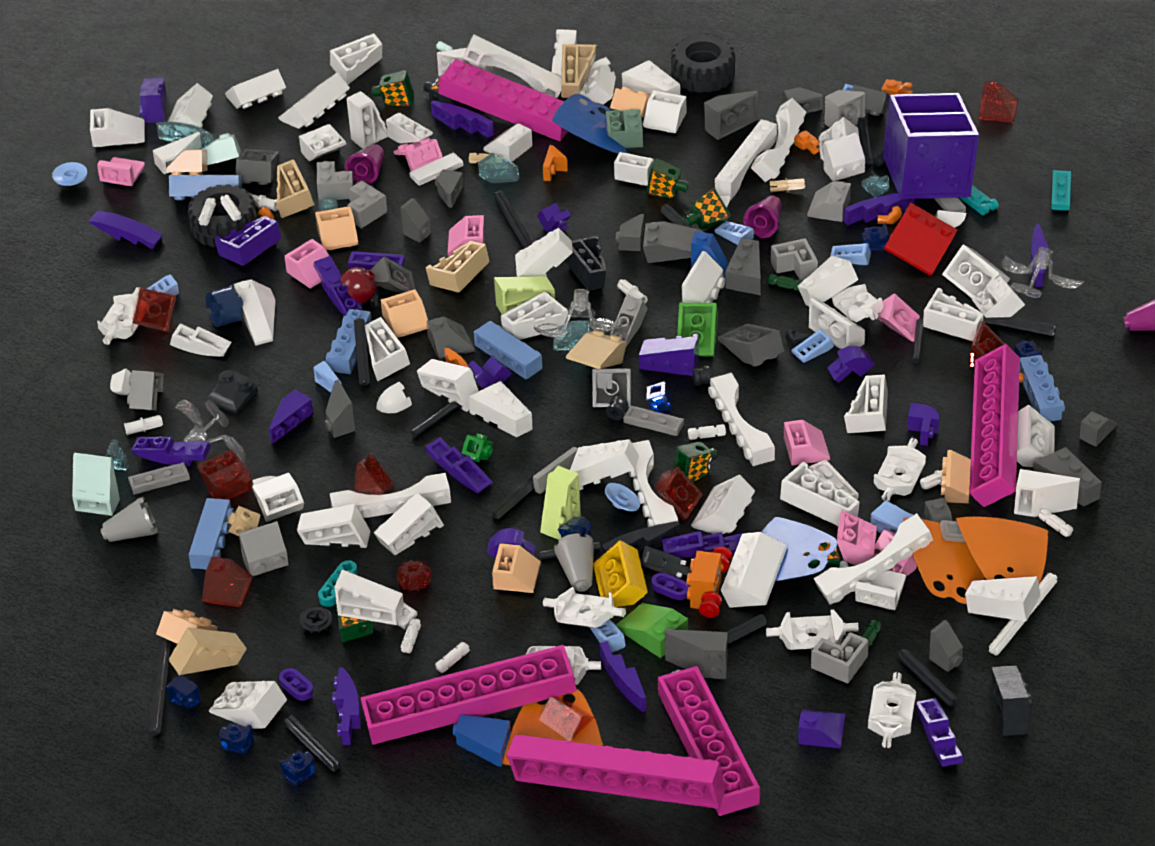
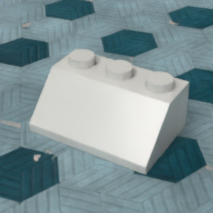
M276 69L233 86L225 95L236 108L243 107V109L252 106V103L255 101L261 103L266 101L268 96L273 95V97L281 95L286 86L279 70Z
M198 83L195 84L177 100L164 132L179 135H191L194 131L198 132L203 125L202 121L207 116L206 111L212 104L210 101L213 95Z
M962 245L942 274L972 299L999 276L1006 283L1010 280L1007 275L988 260L965 245Z
M705 251L701 252L682 284V303H712L713 300L717 299L720 288H723L725 285L723 269Z
M814 298L809 300L810 329L815 332L821 329L832 339L833 344L840 349L847 346L861 347L864 345L865 330L862 327L856 325L827 304Z
M1030 405L1018 411L1017 462L1023 467H1033L1034 461L1054 453L1055 426Z
M740 474L715 486L691 526L712 534L720 532L722 534L731 533L737 527L738 519L744 515L745 507L752 501L751 497L755 490Z

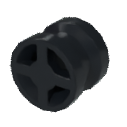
M708 365L703 366V368H692L695 386H699L701 383L710 384Z
M616 396L611 399L610 405L606 409V414L609 418L619 421L623 419L629 405L624 398Z

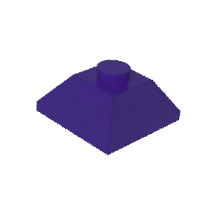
M803 709L800 715L798 744L841 748L845 714Z

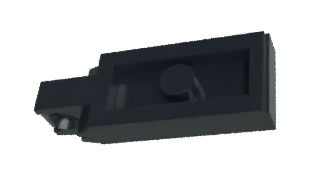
M645 546L640 561L641 566L661 573H667L676 578H682L683 574L688 575V573H692L690 567L686 566L688 561L683 560V558Z

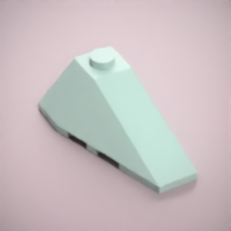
M222 134L219 136V139L201 149L207 150V165L239 157L241 149L234 134Z

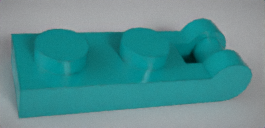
M973 185L971 197L960 198L981 215L989 213V210H995L999 206L996 199H990Z

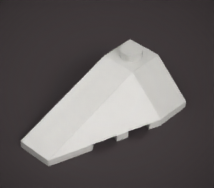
M253 280L233 284L237 296H241L243 300L241 313L255 346L273 341L276 300L271 289Z

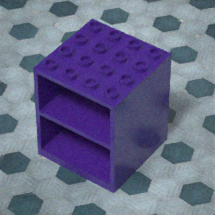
M959 93L890 95L883 156L900 199L971 197L979 134Z

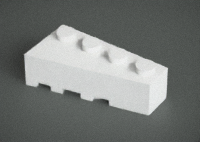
M802 462L782 480L780 499L837 526L839 525V517L842 510L858 517L859 501L844 490L836 489L834 483L830 480L825 481L822 479L820 473L816 470L811 471L805 462Z

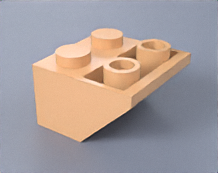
M622 87V89L616 88L610 108L617 111L640 109L641 118H644L651 95L641 91L635 92L626 87Z
M184 150L167 167V172H172V175H183L185 172H189V175L203 174V171H207V150Z
M350 206L315 212L317 230L325 250L359 245Z
M416 290L381 300L382 316L397 338L427 329L428 318L422 300Z
M947 450V457H943L941 495H945L946 502L968 503L971 459L952 450Z
M500 544L492 572L494 589L534 593L540 561L520 545Z
M173 609L172 612L164 611L156 634L178 644L187 627L216 631L217 626L212 625L211 620L207 618L194 617L195 613L183 610L182 612Z

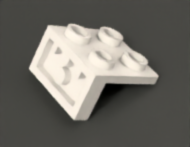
M885 570L874 580L864 583L857 581L855 587L856 601L895 610L906 575Z

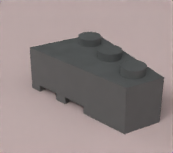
M745 238L740 239L725 271L726 289L761 295L759 241Z
M1066 447L1034 461L1033 471L1080 478L1078 504L1085 506L1100 499L1101 481Z

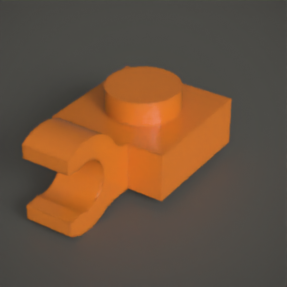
M886 79L881 91L890 95L912 94L913 91L907 89H911L913 84L909 82L903 84L900 81Z
M805 130L795 135L794 144L800 149H808L812 154L820 152L816 147L820 142Z

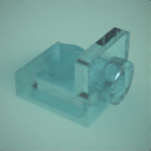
M875 174L863 180L861 187L876 197L889 190V177L885 175L880 178Z
M111 439L106 457L112 458L114 469L127 470L126 454H123V448H120L119 440Z

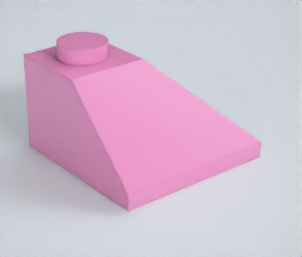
M894 293L883 300L884 307L881 313H877L878 319L913 342L916 320L920 316Z

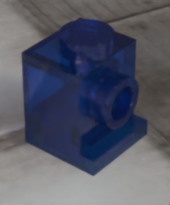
M882 224V227L864 228V233H861L862 244L868 243L870 251L883 250L889 240L886 224Z
M1022 340L1015 345V353L1020 358L1042 356V351L1038 350L1033 341L1027 342Z
M665 382L647 386V401L652 411L663 412L671 409L670 392Z
M573 517L559 527L558 531L561 537L575 533L580 534V537H586V535H591V524L584 517Z
M179 675L166 686L169 701L175 700L178 705H183L187 709L195 706L201 700L198 686L183 675Z
M229 722L226 728L222 727L219 733L222 749L246 754L254 740L252 725L248 724L246 727Z
M298 750L288 759L280 761L282 775L294 785H299L315 772L314 757L308 751L303 753L301 750Z

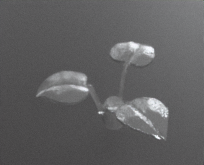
M1039 247L1037 255H1035L1029 267L1011 260L1007 255L1002 261V267L1005 270L1016 274H1031V268L1035 264L1036 270L1029 286L1020 283L1011 284V289L1032 298H1039L1041 296V291L1032 288L1039 269H1046L1048 267L1049 278L1053 280L1052 282L1068 289H1076L1084 281H1076L1053 275V261H1050L1053 251L1044 247Z
M576 289L574 290V300L571 302V307L567 309L568 315L562 326L548 323L534 327V329L544 336L561 337L567 334L565 329L570 317L589 318L591 321L589 327L597 331L614 330L621 327V324L604 318H593L596 312L590 308L591 303L588 302L589 291Z
M181 400L175 408L182 411L195 424L190 433L184 437V442L209 441L211 443L223 439L242 467L246 458L245 451L232 436L228 437L224 434L205 440L207 437L205 430L216 420L223 427L229 425L228 418L219 410L217 405L211 400L206 401L205 405L214 418L202 429H198V427L203 426L199 411L189 400Z

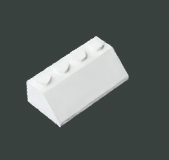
M337 72L278 118L280 121L298 129L303 125L307 127L314 122L312 118H319L325 113V108L330 109L336 104L334 102L336 99L340 101L346 96L345 92L350 88Z
M761 532L742 534L721 588L729 608L767 604L787 550L785 544Z

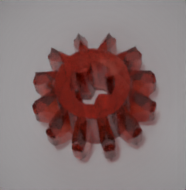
M410 559L408 563L402 562V566L398 567L397 581L403 590L408 589L409 592L417 590L419 592L420 588L426 589L427 584H430L431 570L425 561L420 562L419 559L412 561Z

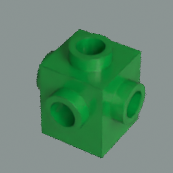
M476 433V436L467 435L462 454L468 455L476 462H480V459L488 460L493 451V442L487 440L488 436Z

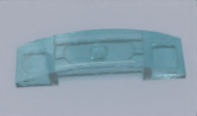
M158 122L156 124L158 138L174 142L176 138L182 139L200 132L203 149L216 140L211 133L194 125L180 122Z

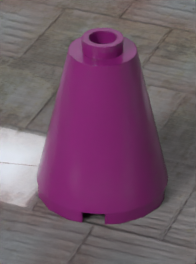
M373 144L352 154L345 163V171H352L353 180L356 181V184L363 181L371 185L378 178L384 157L383 148Z
M769 196L749 207L745 212L744 225L754 229V234L760 236L759 238L772 236L779 225L782 207L780 199L775 196Z
M1155 299L1127 312V316L1123 317L1125 327L1130 328V331H1155Z

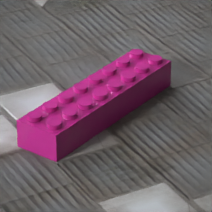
M457 59L453 61L439 79V94L514 124L519 123L534 132L557 141H561L568 132L551 121L556 111L564 102L562 100Z
M695 666L658 677V694L689 757L702 760L711 759L720 763L726 790L720 809L715 808L718 815H725L760 804V787L699 668Z

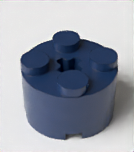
M232 285L210 291L206 294V308H210L212 313L208 315L216 327L243 320L241 313L243 300L241 296H237Z

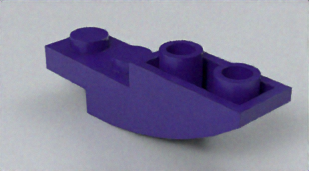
M331 256L314 261L313 266L321 278V285L337 309L344 316L347 315L349 309L362 310L360 303L348 294L347 290L349 288L347 285H342L341 274Z
M138 437L131 451L135 455L158 463L175 465L184 462L186 466H190L193 460H205L211 446L209 441L174 442L172 437Z
M339 668L338 676L334 677V688L337 690L332 695L333 704H336L337 713H339V720H342L337 725V735L341 736L342 745H351L352 729H361L359 699L351 677L344 668Z

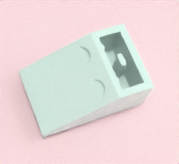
M74 453L72 497L75 511L113 515L120 497L111 457Z

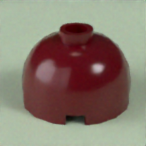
M355 267L341 275L342 285H347L349 288L347 290L348 294L357 302L362 303L364 301L365 304L375 294L376 281L375 275L371 270Z

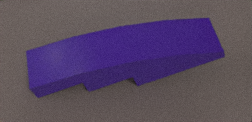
M438 101L431 102L432 116L454 130L461 127L471 134L478 131L488 138L494 135L493 121L484 116L452 104Z
M895 193L858 202L844 208V223L850 225L861 219L867 223L876 219L878 215H888L894 206H899L901 212H904L910 203L914 204L915 199H900L899 194Z
M100 210L89 221L91 225L117 240L123 237L135 245L141 242L151 249H154L163 235L130 218Z
M1039 224L1035 226L1032 236L1030 260L1031 274L1035 287L1043 286V275L1045 274L1049 249Z
M441 437L426 446L425 451L444 470L477 494L493 483L468 455L464 457L454 446L450 448Z
M701 531L662 539L663 550L680 558H695L697 551L713 552L716 547H726L734 555L743 533L723 537L722 532L702 536Z
M608 641L599 643L600 658L607 673L624 696L640 711L645 712L646 696L635 667L626 669L621 654L612 655Z
M933 698L915 702L924 730L941 766L963 763L962 754L956 746L955 736L949 727V720L937 699Z

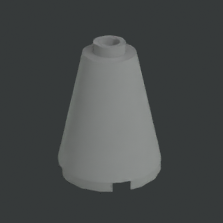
M145 498L137 499L102 524L103 528L100 529L103 538L113 542L158 533V529L153 526L155 520L147 502L143 503Z
M576 533L560 538L558 540L559 544L557 546L554 545L555 554L571 586L574 587V590L580 592L588 590L592 585L593 538L589 535L580 537V534Z

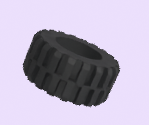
M711 34L691 35L689 38H683L672 49V78L680 84L681 88L687 89L690 92L711 93L714 90L719 91L721 88H725L728 83L730 84L735 76L734 48L727 40H723L719 36L714 37Z
M226 184V186L216 185V187L206 188L205 191L201 190L198 195L192 198L188 206L192 235L202 244H208L214 248L216 247L215 237L220 236L223 238L230 235L231 230L235 229L237 232L244 229L245 224L257 220L253 196L247 190L241 189L236 185L234 187ZM228 195L241 213L240 220H232L221 204L220 198L222 196ZM207 198H214L216 205L208 225L201 226L198 219Z

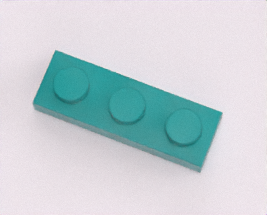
M1053 170L1052 210L1070 209L1071 171Z

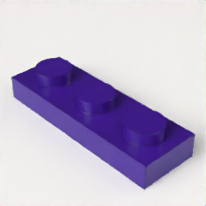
M352 251L348 267L349 269L361 267L371 270L384 256L403 267L405 255Z

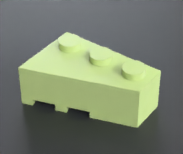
M547 276L494 277L496 306L502 315L543 292H546L555 299V289Z
M557 466L547 477L540 533L559 540L565 536L578 520L581 512L579 474Z

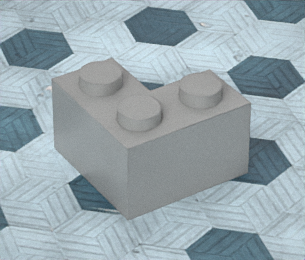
M334 161L317 162L319 201L350 199L349 188L354 186L352 171L336 172Z
M363 181L349 188L350 203L347 206L351 207L355 225L359 228L365 227L387 212L386 195Z
M806 238L771 246V264L776 273L794 270L799 280L803 281L817 269L818 260Z
M132 370V374L129 376L131 392L127 397V403L130 405L129 408L156 410L158 392H163L164 373Z
M851 632L841 645L821 638L812 650L811 668L849 683L868 657V639Z

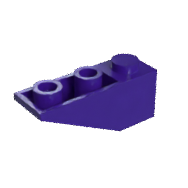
M295 389L281 400L269 427L271 443L282 438L287 432L313 413L311 398Z

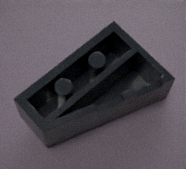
M598 236L572 241L573 253L564 260L588 291L604 288L607 269L601 254Z
M1017 665L992 667V689L996 706L999 705L1002 712L999 713L1000 721L1003 720V736L1029 734V707H1032L1031 694H1028L1027 684H1024L1023 673H1019Z

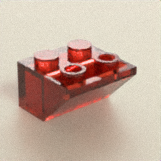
M232 449L198 464L202 478L214 499L228 500L252 489L250 470Z

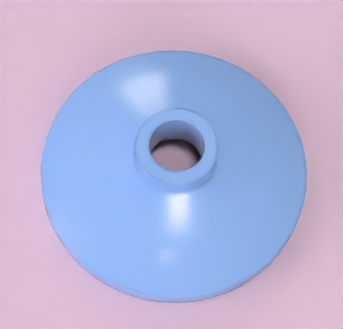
M68 162L56 167L52 177L57 184L71 186L82 182L87 177V169L83 164Z
M609 483L605 487L606 496L616 508L626 511H637L639 509L638 497L627 487L617 483Z

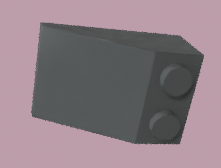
M757 91L721 95L705 102V131L717 140L758 120Z
M245 149L236 160V175H242V183L249 184L251 181L258 182L261 185L269 184L274 179L279 151Z
M664 221L647 223L645 225L643 242L647 262L654 263L691 258V242L694 233L703 231Z
M747 323L718 337V340L741 361L752 364V366L761 365L764 360L776 358L779 353L784 352L779 330Z
M665 629V660L684 669L697 666L704 678L726 679L728 632Z

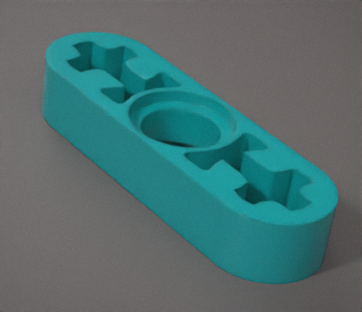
M342 562L319 590V603L322 606L331 607L336 604L335 586L333 583L337 582L342 570L357 575V565L355 562Z

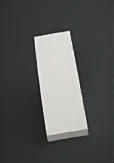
M179 324L172 335L170 345L195 354L224 356L231 342L203 328L197 327L196 330H193L183 324Z

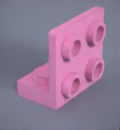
M429 137L409 145L407 143L398 146V150L393 151L395 155L406 156L411 171L443 157L437 139H430Z
M113 157L110 162L100 160L97 164L100 181L133 186L145 166V163L141 161Z

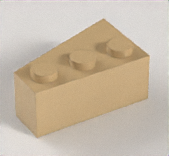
M562 44L561 98H569L574 94L581 93L596 58V45Z
M294 159L278 165L276 204L281 218L313 206L314 203L310 191Z
M469 241L454 250L453 255L450 257L439 259L440 263L435 266H427L426 271L430 285L460 292L490 262L486 244Z
M187 627L169 661L179 675L237 665L247 648L236 633Z

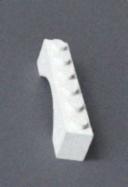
M473 35L463 59L478 66L486 65L505 69L522 78L534 90L554 98L559 96L562 77L476 35Z
M793 98L782 104L776 114L778 123L776 146L774 149L766 150L757 156L752 164L751 169L765 182L771 178L775 179L779 175V169L785 163L784 159L789 154V148L795 141L794 137L798 134L799 127L804 122L803 118L806 111Z
M762 119L759 121L715 178V189L719 196L730 195V200L734 197L755 157L762 151L769 150L777 141V124Z
M729 373L710 378L709 395L715 399L717 409L721 410L724 421L728 422L732 435L735 434L737 444L743 448L745 458L750 460L752 466L773 461L775 459V446L768 434L750 426L737 411L736 403L739 399V385L733 374Z
M649 440L632 443L639 458L635 469L629 471V475L634 478L633 485L635 491H639L638 500L640 504L644 505L642 507L644 517H648V527L678 522L674 507L660 499L652 491L648 483L649 474L654 467V455Z
M446 473L426 476L412 487L392 494L367 495L350 490L330 493L331 508L355 504L362 517L369 518L398 511L416 493H419L432 506L451 503L450 488Z
M915 514L899 525L892 541L874 558L851 567L829 568L815 577L814 580L821 593L831 605L834 602L841 601L850 592L855 591L857 581L864 583L874 580L883 571L889 570L899 561L909 558L913 552L928 546L933 541V538L918 514Z

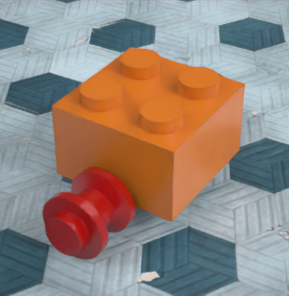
M716 547L713 552L697 551L695 559H691L690 570L692 573L687 575V585H690L687 591V599H690V608L699 609V612L707 618L716 617L720 611L719 606L721 605L722 598L718 593L721 585V572L729 570V561L732 559V552L728 548Z

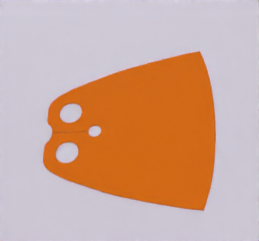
M956 518L968 549L986 580H993L996 575H1002L1006 579L1037 576L1038 583L1040 584L1046 562L1048 530L1031 524L1000 518ZM1007 567L1013 568L1014 571L1009 572Z
M921 519L929 529L933 541L928 546L913 552V556L926 586L935 596L942 598L952 597L957 602L967 604L966 597H960L956 589L962 587L967 591L972 581L984 580V575L973 559L966 543L943 540L939 522ZM947 575H952L953 580H949ZM934 581L942 582L945 590H936L933 585Z
M576 689V692L568 693L575 696V702L569 705L563 703L562 697L564 695L549 698V702L545 705H539L537 702L523 705L514 723L503 764L510 765L507 753L514 735H529L536 738H550L559 741L568 740L574 743H589L591 745L603 746L597 723L583 694L578 689ZM555 701L556 709L559 710L557 715L552 714V710L555 709Z

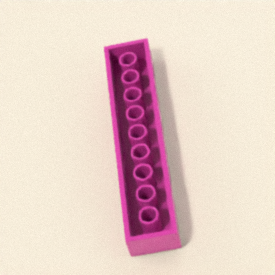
M1007 344L975 360L969 494L983 507L995 503L997 500L1016 491L1020 357Z
M561 645L361 697V702L373 745L457 723L460 715L480 717L576 692V685L565 647Z
M514 735L507 753L516 781L720 809L726 790L720 763L711 759L702 760L671 754H657L650 751H634L628 748L619 749L610 746L591 745L589 743H574L568 740L559 741L550 738H536L529 735Z

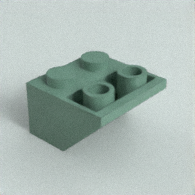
M640 109L606 111L609 137L625 148L643 147Z

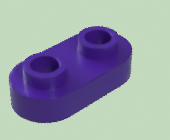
M657 573L652 577V588L654 591L675 600L687 598L689 587L687 582L667 573Z
M288 668L280 673V685L294 698L303 701L312 697L314 693L313 685L299 671Z

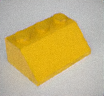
M619 540L593 563L600 597L609 598V592H611L614 607L634 605L648 593L638 551L623 541Z

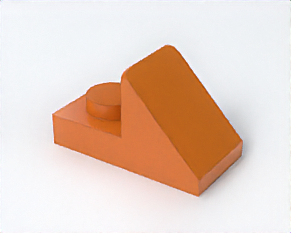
M553 145L549 146L543 165L544 181H551L552 175L556 171L568 170L566 156Z

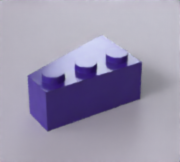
M164 77L146 78L140 87L141 106H139V114L143 116L145 123L164 122L166 103Z
M264 216L245 224L244 229L237 232L234 229L230 231V235L223 238L217 236L214 239L219 256L244 266L278 242L281 236L277 221Z
M693 334L692 337L686 338L677 336L676 339L669 340L666 338L644 340L639 353V369L693 376L692 368L697 367L699 363V334Z

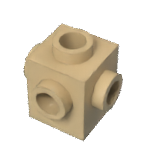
M238 506L235 513L231 512L227 523L230 524L228 532L239 536L241 532L257 528L260 514Z

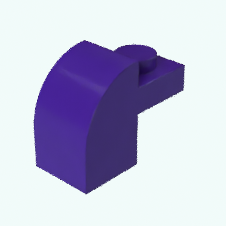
M557 203L542 209L537 215L547 233L557 228L562 232L570 228L567 224L568 219L571 217L569 210L561 212Z
M847 346L837 352L839 358L828 367V370L834 380L839 383L852 371L862 377L875 364L869 354L861 347Z
M493 356L490 357L483 367L473 360L468 365L473 371L475 382L483 389L500 381L504 383L512 374Z
M911 403L908 414V430L921 431L920 445L928 446L929 438H933L934 433L938 434L939 414L928 405Z
M507 528L498 531L489 539L487 554L496 558L499 545L510 544L520 545L534 556L535 545L523 539V531Z

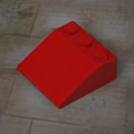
M910 203L884 249L931 276L955 236L957 229Z

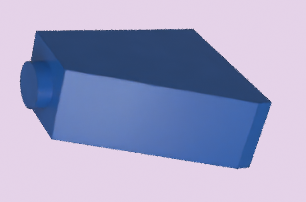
M695 232L691 242V269L701 252L705 251L723 269V278H725V271L729 263L714 235Z
M460 715L458 723H454L453 735H456L457 745L496 766L502 767L511 735L510 721Z

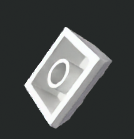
M518 123L486 145L484 151L494 156L495 154H501L504 161L511 163L532 147L531 129Z
M857 133L824 142V171L832 181L865 172V156Z

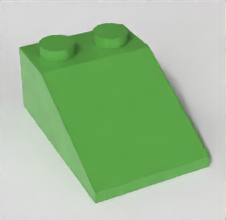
M679 303L677 336L686 338L692 337L693 334H699V356H714L718 329L717 303Z
M642 603L617 623L616 626L623 634L659 658H662L665 655V629L688 630V618L672 608Z

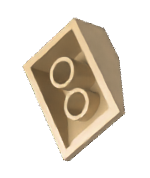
M594 329V331L586 333L566 355V359L597 369L621 364L627 342L621 340L620 336L604 335V331Z

